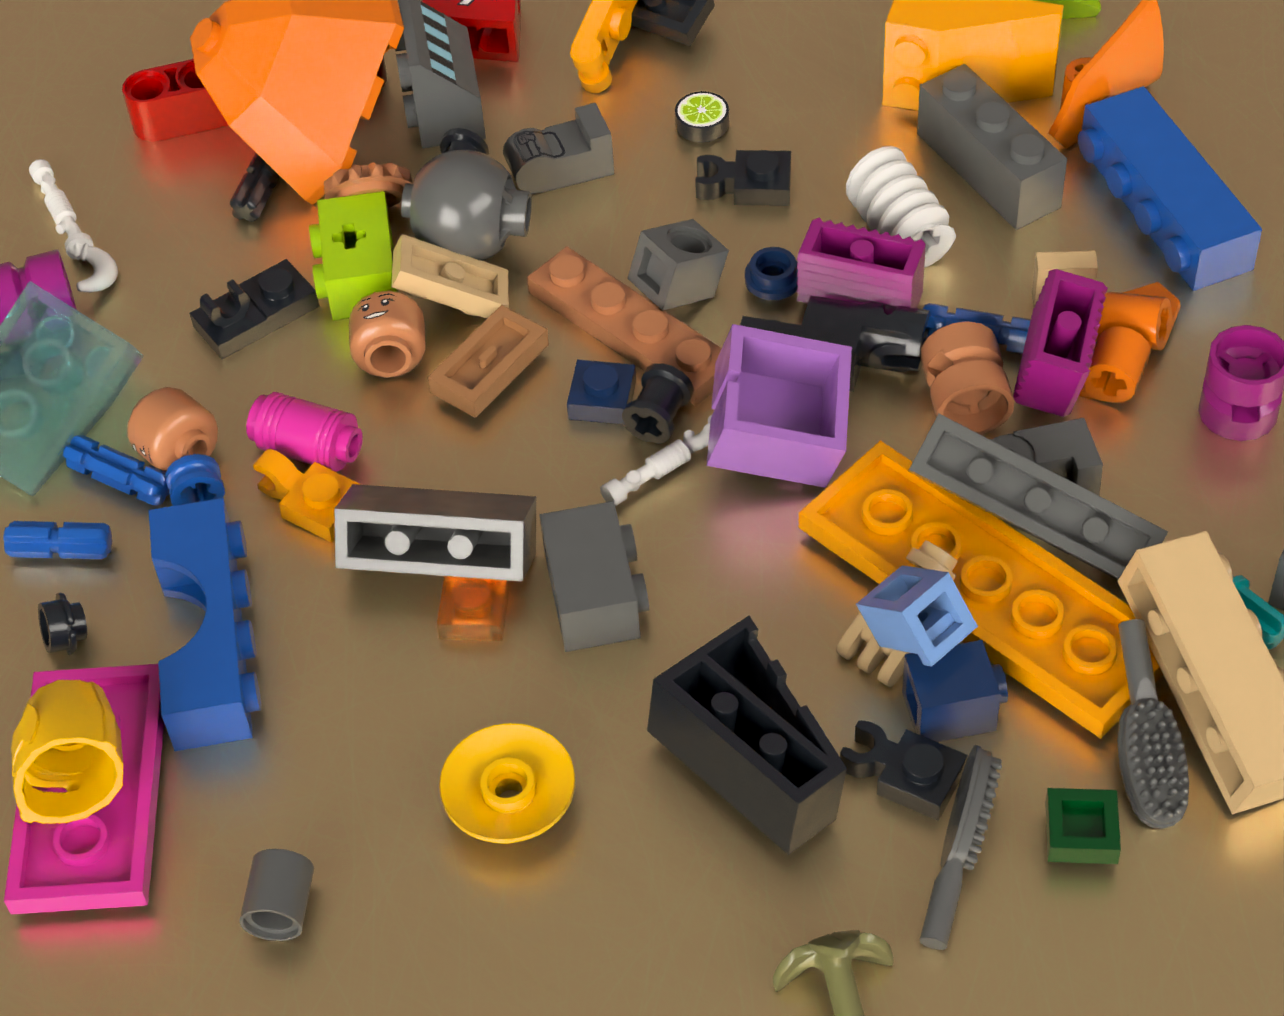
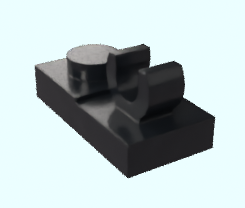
M285 259L240 284H237L232 279L227 282L229 292L215 300H212L207 293L202 295L200 298V308L189 314L196 331L221 359H224L320 307L316 290Z

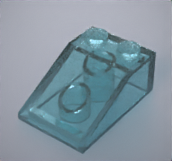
M29 281L0 325V476L34 497L66 459L63 456L64 447L70 444L74 436L87 435L113 404L144 355L126 340Z

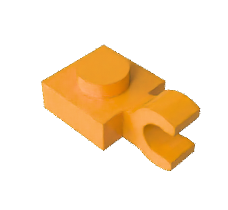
M267 449L253 464L254 470L265 475L257 484L258 489L272 498L281 500L279 507L283 519L332 543L335 540L334 508L352 484L359 483L317 462H314L303 474L286 456L276 450Z

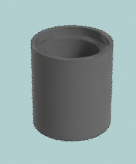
M266 849L256 853L252 860L239 923L241 927L249 934L265 940L288 941L297 938L302 933L314 873L312 862L299 853L285 849Z

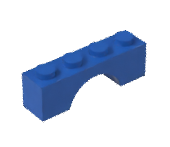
M224 498L149 510L151 557L164 596L191 602L205 611L204 620L194 637L177 652L158 661L161 715L174 751L253 738L251 712L261 710V697L256 673H247L246 659L256 658V644L252 623L250 620L242 621L241 608L252 606L247 572L245 569L238 570L237 559L247 557L241 520L230 522Z

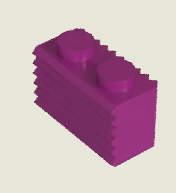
M820 217L813 219L797 257V301L808 303L811 296L858 303L876 301L884 303L883 309L887 315L892 314L893 311L898 309V306L917 308L923 294L926 244L922 239L913 241L911 237L902 239L899 234L891 237L888 232L879 234L876 229L868 232L865 227L857 229L854 225L846 227L842 222L834 224L831 220L823 222Z
M1059 269L1048 272V277L1045 279V284L1042 286L1038 301H1036L1035 308H1033L1014 388L1013 398L1017 404L1061 417L1071 414L1090 373L1089 368L1094 354L1093 349L1096 345L1095 340L1100 326L1099 321L1102 317L1101 312L1104 308L1103 303L1108 290L1103 282Z

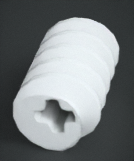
M894 146L880 147L869 152L852 169L846 183V195L851 204L857 208L858 213L871 231L876 229L879 234L888 232L891 237L899 234L902 239L911 237L913 241L922 239L926 244L924 268L941 259L952 247L956 239L954 228L948 225L950 216L944 206L939 205L935 194L928 190L923 178L917 176L914 166L906 161L907 159L901 149Z

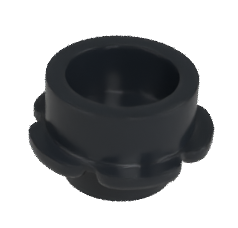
M57 593L56 600L38 604L40 632L47 652L67 650L68 655L73 654L77 649V641L87 639L86 618L80 602L70 604L64 593Z

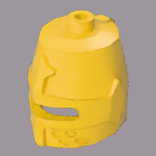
M56 680L38 688L26 703L21 720L13 733L11 743L13 791L20 817L28 823L35 821L42 824L69 823L87 818L108 805L123 786V755L120 728L115 720V715L104 690L92 681ZM32 786L64 788L67 792H44Z

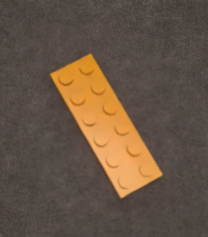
M881 440L799 512V529L878 584L883 582L902 565L916 567L906 557L913 547L919 550L925 540L954 557L958 562L952 570L956 575L953 581L978 625L961 642L968 643L982 640L991 663H999L1004 672L1100 739L1119 721L1124 709L1131 704L1118 628L1119 623L1136 619L1130 606L994 515L909 472L913 462ZM1150 649L1156 683L1163 676V673Z

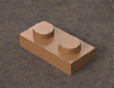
M501 305L427 377L430 393L476 418L549 345L547 329Z

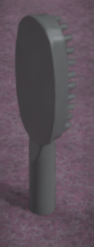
M1132 619L1118 624L1131 704L1124 709L1119 719L1117 738L1119 767L1125 792L1135 815L1141 822L1152 828L1164 829L1174 826L1183 818L1188 806L1189 776L1187 757L1184 749L1185 744L1182 741L1177 721L1172 714L1173 711L1168 709L1164 702L1158 701L1145 621Z
M978 745L973 746L962 772L945 836L940 864L942 869L934 881L920 937L921 944L936 950H945L947 948L962 888L963 868L973 870V863L978 862L976 853H981L982 848L976 845H981L982 841L985 840V836L982 834L988 829L987 819L991 818L989 812L994 807L992 798L996 797L994 791L995 788H998L997 779L1000 778V773L996 769L1001 770L1002 761L999 758L993 757L990 751L984 750Z

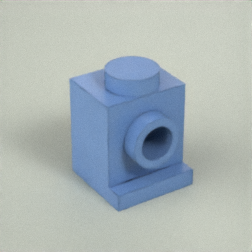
M902 565L856 603L880 647L918 654L923 665L931 667L978 627L949 572Z

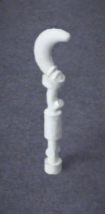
M39 159L32 162L29 167V173L34 182L41 185V192L45 194V204L57 225L55 229L59 234L66 232L68 235L65 242L67 255L72 259L88 261L94 268V273L91 277L77 283V290L91 293L110 287L118 275L116 261L107 252L94 247L92 238L88 234L81 232L76 223V214L66 194L58 189L55 184L54 172L48 161Z
M712 415L708 417V424L697 435L692 430H686L683 435V441L677 439L675 442L646 458L645 465L637 470L629 471L621 480L618 481L614 478L602 485L600 491L606 502L614 501L616 506L627 499V493L637 491L643 483L652 478L660 479L662 476L690 461L692 453L708 446Z

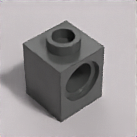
M694 219L643 230L639 236L627 279L662 311L714 298L729 250Z

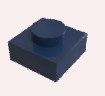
M577 360L567 400L568 420L625 425L622 413L627 404L633 399L636 385L635 365Z

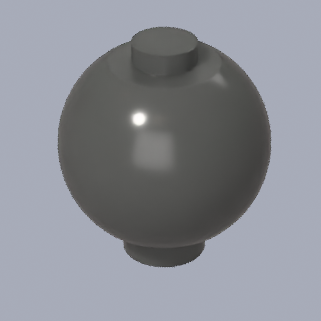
M453 150L439 154L429 160L417 172L414 183L405 184L402 194L401 213L402 217L410 218L411 230L416 239L483 261L501 251L509 235L527 236L531 219L532 193L531 191L516 190L510 173L494 158L474 150Z

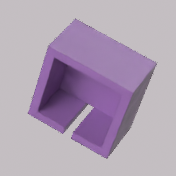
M732 324L715 363L711 408L715 410L710 419L706 466L826 488L846 452L852 347Z

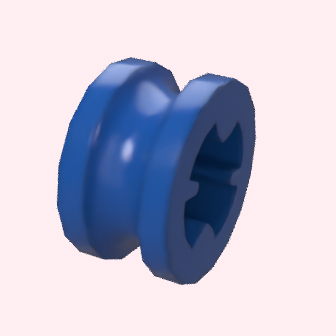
M201 454L184 456L174 461L166 471L165 477L167 487L170 489L169 494L173 506L223 498L225 495L219 464L212 457Z

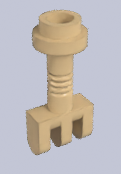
M927 540L924 541L919 550L913 547L906 557L917 568L949 572L953 580L956 577L952 570L958 561ZM858 613L839 641L836 652L845 659L850 660L856 655L863 643L867 641V645L857 660V667L870 674L877 668L885 654L889 657L881 667L877 679L886 686L892 687L903 674L904 655L910 653L880 647L863 616Z

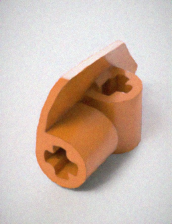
M1141 0L1123 24L1093 57L1078 58L1067 65L1060 111L1048 132L1066 149L1078 142V134L1082 131L1085 105L1142 86L1146 88L1160 79L1163 69L1164 40L1157 0Z
M1159 282L1122 293L1107 292L1105 294L1106 299L1103 303L1104 308L1099 321L1100 326L1095 340L1096 345L1093 349L1094 354L1091 358L1090 373L1079 396L1111 403H1122L1130 400L1135 394L1152 350L1161 351L1164 349L1181 308L1180 300Z

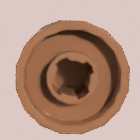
M967 321L952 323L936 330L927 337L921 347L920 358L926 382L931 389L930 397L935 417L939 413L980 435L993 431L1004 424L1013 413L1014 398L1008 377L1003 369V359L993 331L981 323Z

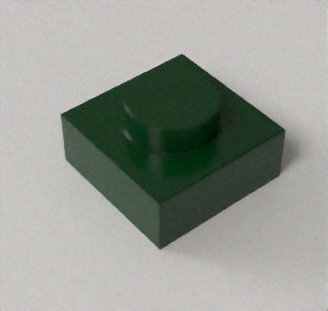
M1047 788L1045 808L1048 862L1118 864L1121 844L1117 790Z

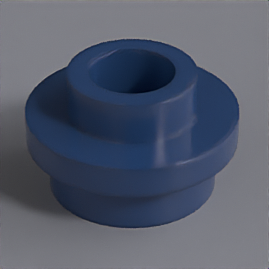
M763 248L752 256L745 268V285L753 295L761 299L781 300L790 297L798 289V262L794 255L784 248Z

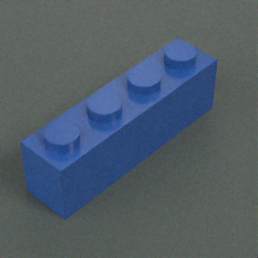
M1144 86L1085 105L1082 131L1078 134V145L1083 158L1088 163L1095 165L1106 179L1111 194L1124 202L1134 215L1140 231L1152 238L1163 252L1169 268L1173 272H1178L1192 291L1254 270L1262 228Z

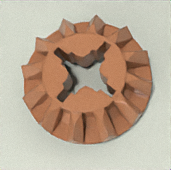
M374 162L362 166L354 164L350 169L337 170L333 173V176L324 181L325 199L384 191L387 208H390L402 201L405 184H413L409 169L398 167L391 162L383 165L375 164Z

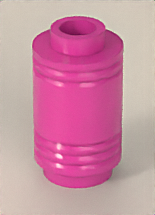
M272 392L269 395H260L254 401L247 418V436L251 441H255L257 448L264 451L273 449L287 458L311 465L317 462L335 472L342 470L347 463L354 462L361 450L363 433L358 428L357 419L354 414L283 393Z

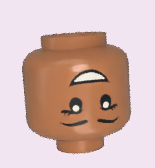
M393 291L374 292L363 297L353 307L349 319V347L352 359L360 369L373 376L383 378L398 377L412 371L422 361L426 349L423 312L415 300L403 293Z
M165 387L152 391L137 402L128 421L127 437L133 450L155 468L166 472L174 461L184 456L201 454L210 457L217 443L218 425L213 414L186 392L177 388Z

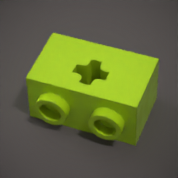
M385 192L317 200L319 224L309 225V233L314 259L322 258L323 264L313 265V277L317 298H328L333 321L350 318L353 307L363 297L374 292L393 291L399 293L398 289L392 288L394 247Z

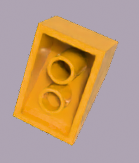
M893 0L885 23L882 105L918 111L920 84L963 64H966L1007 103L1053 96L1064 5L1033 0Z

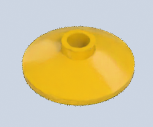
M508 723L493 725L469 735L451 751L440 775V796L449 818L468 835L492 843L521 842L544 833L565 814L575 790L574 767L564 746L549 733L524 724ZM508 790H514L519 792L518 795L513 797H499L503 792Z

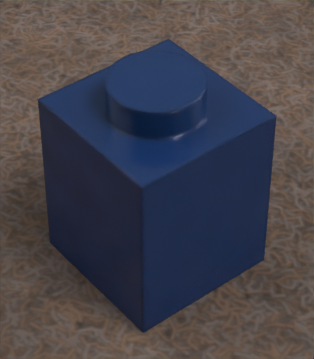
M982 640L957 644L932 667L923 665L918 654L910 653L904 655L902 693L915 733L933 741L942 742L997 731L1000 704L1007 703L1008 688L1001 665L999 663L990 664Z

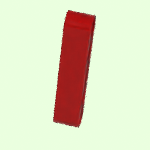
M384 57L377 72V76L384 80L382 87L387 82ZM194 59L135 72L126 78L122 84V93L133 131L138 138L144 141H163L229 126L197 76Z

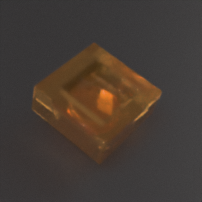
M444 576L437 619L439 639L503 641L510 591L508 580Z

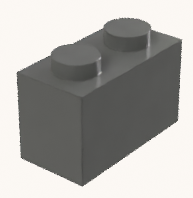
M614 501L539 514L544 554L565 652L639 639L638 613L649 611L648 594L643 573L631 575L629 562L637 561L634 534L631 524L619 525Z

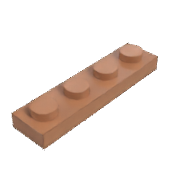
M568 246L527 277L529 294L643 371L652 364L661 363L681 370L690 378L693 384L694 393L689 400L693 405L697 406L713 393L715 363L722 348L665 310L662 311L656 304Z

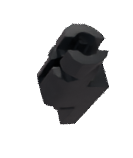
M811 296L801 325L748 316L742 317L740 325L852 347L849 391L854 392L861 366L896 372L920 371L922 366L920 358L921 347L928 337L929 329H926L930 312L925 309L898 306V309L893 311L892 314L887 315L884 313V303L882 302L858 303Z

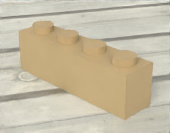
M1207 531L1136 550L1117 582L1135 618L1145 621L1149 647L1231 813H1239L1284 799V670L1276 666L1262 639V629L1257 616L1252 610L1246 608L1235 587L1232 569L1228 560L1222 553L1217 552Z

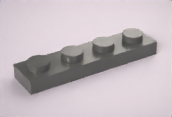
M939 413L909 468V472L1117 580L1122 575L1136 550L1163 543L1168 531Z

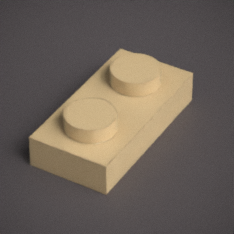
M401 234L393 250L392 288L404 291L416 298L432 300L459 309L465 314L480 316L486 319L501 305L509 307L507 269Z

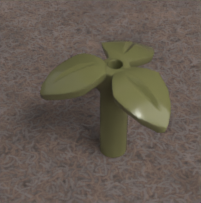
M860 930L833 932L832 934L813 939L808 944L792 949L775 970L773 986L776 992H778L808 968L815 967L824 973L834 1016H864L851 962L853 959L892 966L894 961L890 945L884 939L874 934L860 933Z

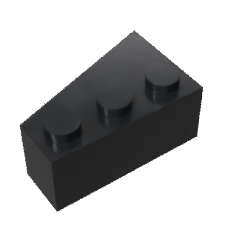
M749 615L653 679L647 731L789 855L836 820L847 768L808 706L800 707L786 685L787 673L778 659L770 660L757 639L759 629Z

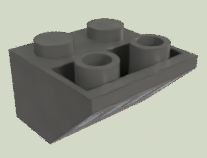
M398 0L404 31L395 52L406 50L407 53L396 54L402 92L413 91V94L403 96L408 128L419 127L422 148L440 146L444 134L450 129L456 128L468 129L477 133L481 138L486 139L481 97L468 28L420 0Z

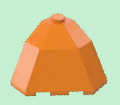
M230 0L224 2L209 18H205L197 24L193 34L190 36L196 74L228 125L305 201L314 205L317 200L325 195L324 181L333 176V173L339 169L351 168L357 153L355 149L350 147L351 140L359 119L369 120L384 83V80L377 76V72L384 54L389 49H397L404 31V25L397 0Z

